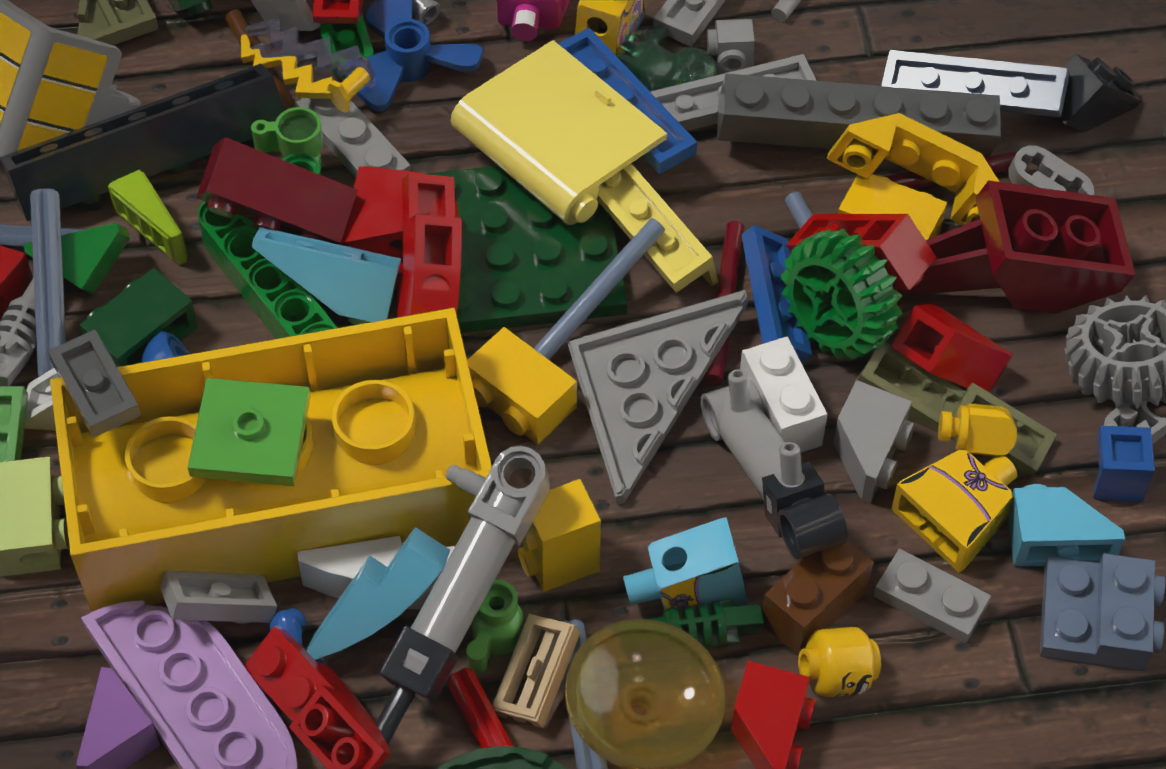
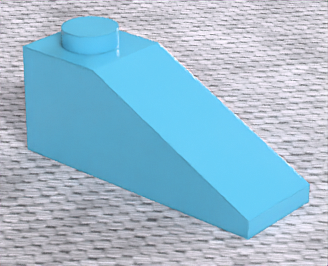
M259 228L253 238L252 248L335 313L349 317L348 321L354 325L388 319L401 262L400 258L267 228Z

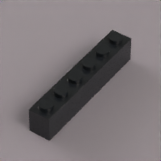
M258 64L0 157L17 205L26 221H30V194L33 190L46 188L57 191L60 200V213L62 208L76 203L82 205L92 204L105 197V193L109 192L108 185L111 182L139 169L141 172H144L149 180V176L163 171L169 173L182 171L191 166L193 160L207 155L211 156L214 145L224 137L239 143L250 139L253 141L251 130L253 122L257 120L276 122L277 117L284 112L273 74L262 64Z

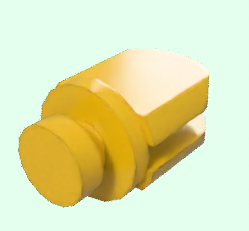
M967 403V405H959L956 417H953L952 412L941 411L938 425V440L949 442L950 438L954 437L956 450H966L970 454L1003 456L1008 454L1014 447L1017 440V428L1008 409L1002 406Z

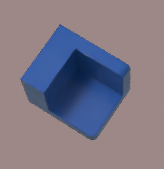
M1100 425L1097 434L1099 472L1093 487L1094 499L1143 502L1155 472L1151 428Z

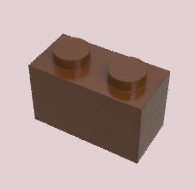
M848 540L844 544L804 557L764 594L762 607L763 627L799 656L801 649L806 648L808 638L816 630L828 629L867 592L873 561Z

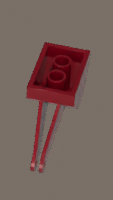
M988 180L976 196L980 219L926 240L937 258L924 272V277L919 284L910 290L896 291L902 296L1001 288L1015 309L1057 314L1122 292L1136 274L1115 198Z

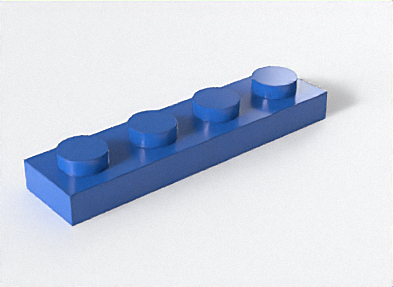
M590 28L558 43L667 132V139L643 155V158L659 175L697 154V141Z

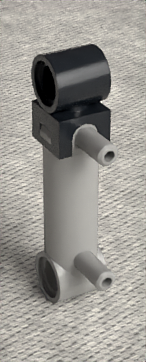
M739 369L734 370L728 375L729 386L702 394V413L711 436L715 441L723 440L764 500L765 517L779 538L783 537L785 545L793 558L798 560L846 543L848 531L840 505L832 494H825V483L811 463L801 464L799 445L793 442L786 443L767 417L758 390L752 381L748 379L747 372Z

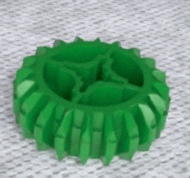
M830 229L824 232L819 231L799 242L797 247L792 249L790 256L784 260L786 270L780 275L782 281L787 285L781 294L789 299L790 307L788 312L794 313L798 320L796 327H803L807 332V340L810 342L818 341L822 353L832 351L837 359L846 356L853 360L856 357H862L882 347L884 342L898 329L896 321L903 313L896 304L902 295L893 289L892 284L897 277L888 275L884 267L887 260H879L875 256V246H863L862 238L859 234L849 236L844 229L838 231H831Z

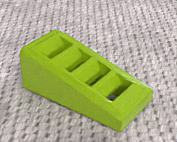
M139 169L111 182L108 185V189L117 214L178 266L186 263L188 256L182 232L144 172H141Z

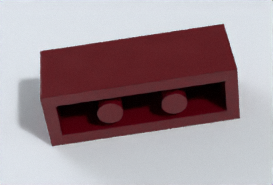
M224 137L213 147L196 198L207 202V209L215 214L234 218L235 214L253 220L252 227L257 230L262 227L340 244L358 190Z

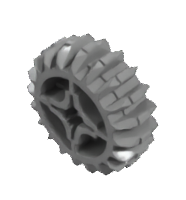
M1127 295L1120 302H1114L1106 298L1103 307L1089 305L1086 315H1076L1075 324L1068 328L1064 353L1065 363L1068 364L1072 383L1079 384L1083 395L1094 394L1098 403L1111 399L1117 408L1124 402L1134 403L1138 409L1141 402L1150 401L1158 406L1161 397L1166 396L1165 300L1155 304L1150 303L1147 295L1140 301L1130 300Z

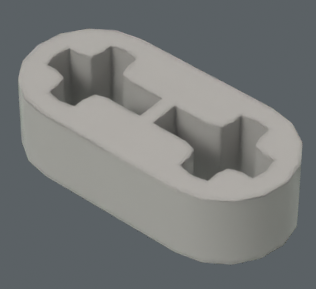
M1029 145L1021 148L1016 153L1008 169V175L1012 184L1067 191L1071 187L1077 193L1094 195V186L1084 173L1039 146ZM1030 163L1038 166L1037 171L1033 175H1029L1024 171Z

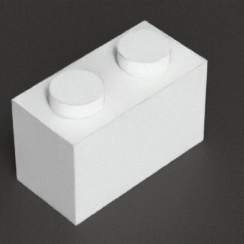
M788 336L742 350L740 370L747 372L748 379L752 381L758 390L765 414L786 443L793 442L798 444L800 452L822 446L828 414Z

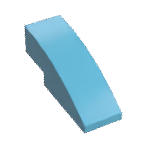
M415 527L388 566H385L369 555L314 633L306 651L314 660L336 653L371 636L396 619L427 590L442 572L450 549Z

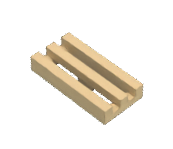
M528 614L492 705L497 716L506 719L509 716L517 722L525 723L528 721L536 727L544 728L581 633L575 625ZM545 630L546 632L537 655L532 658L528 668V678L517 705L512 704L540 632Z

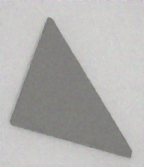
M745 290L567 341L617 505L625 503L748 306Z

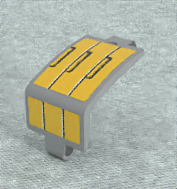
M0 0V157L141 107L142 103L139 99L117 90L118 85L112 84L122 52L116 46L51 28L10 1Z

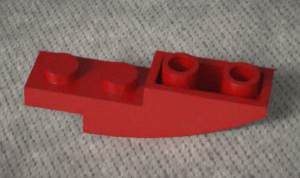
M407 173L402 178L403 272L397 276V318L455 308L457 316L461 272L462 218H455L454 177Z
M274 626L244 665L249 674L291 719L292 723L289 728L326 769H379L391 753L386 740L369 713L329 666L316 662L287 630Z

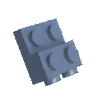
M1103 553L1100 563L1048 556L1044 566L1040 657L1145 671L1152 653H1160L1164 638V623L1154 621V606L1161 607L1165 592V577L1155 575V560Z

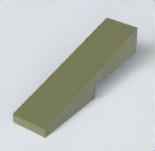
M884 342L882 347L871 354L856 380L912 401L908 419L937 433L941 411L952 412L953 417H956L959 405H967V403L1002 406L1008 409L1017 428V440L1011 451L1004 456L1013 463L1016 469L1031 476L1038 471L1057 435L973 382L965 391L952 382L931 374L893 349L892 345Z

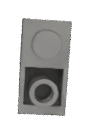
M856 380L838 417L833 445L861 501L871 504L878 487L887 490L897 466V461L892 460L896 448L905 451L912 436L915 423L908 421L912 401Z

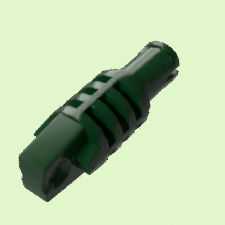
M730 599L713 601L711 603H699L697 605H685L678 608L671 607L667 611L662 612V617L618 622L617 634L622 655L667 648L669 653L673 652L675 655L682 654L683 652L739 645V637L761 633L764 620L760 604L732 606Z

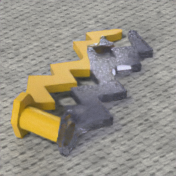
M280 17L246 26L247 35L241 36L242 62L254 61L253 66L262 64L266 69L279 65L282 66L284 84L297 83L295 91L297 98L331 99L338 110L347 113L350 110L351 98L364 86L372 89L376 85V73L369 60L360 55L358 45L333 53L330 36L300 45L298 27L295 26L282 31ZM270 33L269 44L271 49L282 47V50L267 54L266 41L251 47L248 36ZM317 57L319 73L338 68L339 77L347 74L350 75L341 83L333 80L332 76L313 82L312 64L297 68V63Z

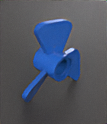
M377 0L367 9L366 23L371 30L385 39L386 51L349 63L346 66L345 75L347 78L357 67L364 68L370 74L371 80L357 95L371 109L384 111L390 106L400 81L414 82L424 78L430 72L432 63L461 72L475 71L479 68L482 61L483 49L476 44L430 45V35L426 25L412 19V0Z

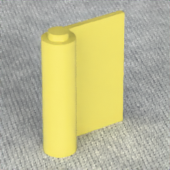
M554 40L464 96L455 106L450 120L451 125L568 225L577 222L583 223L595 213L598 207L597 197L601 183L667 139V132Z

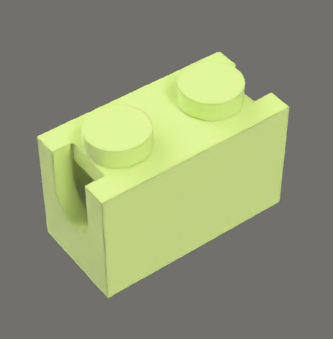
M50 457L0 462V577L61 569V550L69 549V537L66 519H60V506L65 505L61 475H53Z

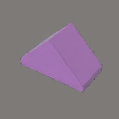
M101 667L76 767L77 769H126L158 748L160 743L152 721L114 670Z

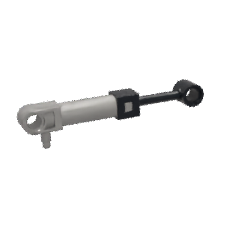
M516 446L503 451L495 460L486 478L467 468L462 469L456 465H451L446 472L447 480L476 497L468 510L471 519L411 628L404 626L380 670L381 676L388 683L395 686L375 723L386 740L387 745L391 741L414 697L430 705L435 703L458 661L455 652L514 544L520 546L548 495L550 480L547 469L540 455L531 448ZM527 468L535 472L534 480L525 488L517 489L508 484L510 475L518 469Z

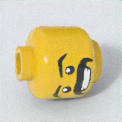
M860 628L818 629L808 638L806 648L801 649L799 652L798 668L800 675L810 677L809 684L819 696L841 697L861 695L879 677L881 655L877 643L873 639H869L868 635Z

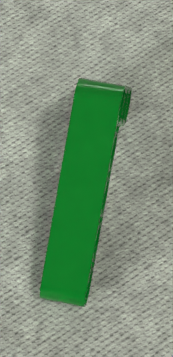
M291 154L281 159L321 175L320 165L312 155ZM207 202L201 203L198 208L197 217L206 251L275 339L338 328L305 288L252 248L253 238L258 231L252 227L253 220L235 214L234 218L224 217L208 210Z

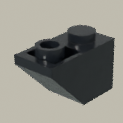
M1075 54L1063 67L1068 68L1070 77L1060 119L1068 126L1086 132L1136 108L1142 102L1132 91V88L1135 86L1132 78L1117 66L1112 70L1098 57L1091 61Z

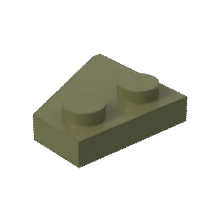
M147 0L79 1L77 35L116 45L158 30L156 16Z

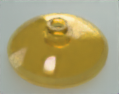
M631 619L620 621L595 632L576 652L565 684L566 706L577 733L598 755L613 764L627 769H674L689 763L711 744L720 728L725 713L726 693L720 670L709 652L695 638L683 630L654 620ZM634 704L642 705L646 708L648 714L638 715L633 712L631 706Z

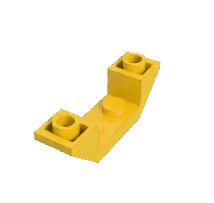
M901 113L850 124L827 156L828 160L866 179H869L885 158L956 193L950 220L961 225H966L980 219L976 196L988 180L1000 182L980 152Z

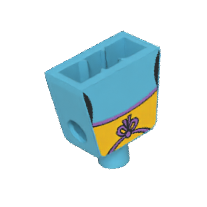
M727 517L650 543L647 547L653 568L623 575L631 606L661 598L664 611L671 607L678 608L685 605H697L699 603H711L713 601L730 599L732 606L749 605Z

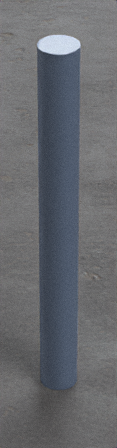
M650 218L533 349L549 360L665 232V228L657 220Z

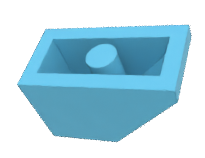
M1032 484L1023 488H1014V498L1007 517L1014 567L1045 566L1048 556L1100 563L1103 553L1119 555L1125 540L1124 531L1066 487H1047L1042 484Z

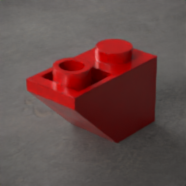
M934 303L915 305L891 346L931 374L965 388H968L973 382L989 393L993 390L1014 355Z
M747 661L734 707L731 731L755 769H798L803 746L794 744L798 728L809 729L816 699L806 697L810 677Z

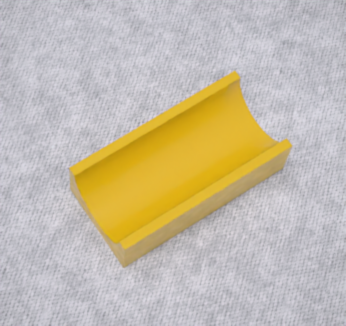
M455 308L117 367L138 403L141 416L94 438L60 377L50 379L70 554L91 612L109 605L129 601H145L146 605L165 602L160 589L165 571L264 575L268 583L301 576L297 556L298 551L400 536L401 545H403L415 527L445 547H455L471 519L468 510L476 496L458 488L455 483L447 480L446 472L451 465H456L462 469L467 468L486 478L492 468ZM206 378L305 386L310 388L311 399L295 486L190 477L187 467Z

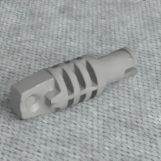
M34 273L22 297H18L10 302L0 321V386H10L30 360L33 351L37 347Z

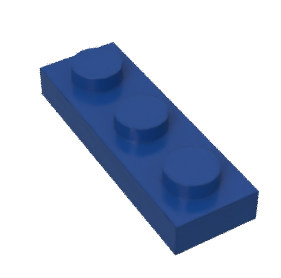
M753 225L741 236L762 344L788 336L802 363L812 356L810 341L807 340V332L803 327H796L798 323L794 313L788 312L790 301L781 294L787 286L782 281L780 275L786 270L784 260L791 253L786 246L788 239Z

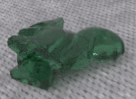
M665 25L630 33L626 41L621 44V47L630 56L624 54L617 55L620 61L650 92L718 75L716 61L709 53L700 48L686 47L674 54L664 49V41L668 29Z

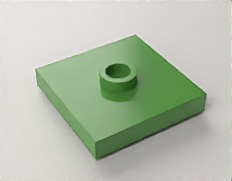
M206 378L187 467L190 477L295 486L311 399L310 388L305 386Z

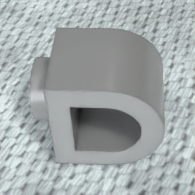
M752 19L716 20L715 29L707 30L708 56H716L718 74L754 66L755 41Z

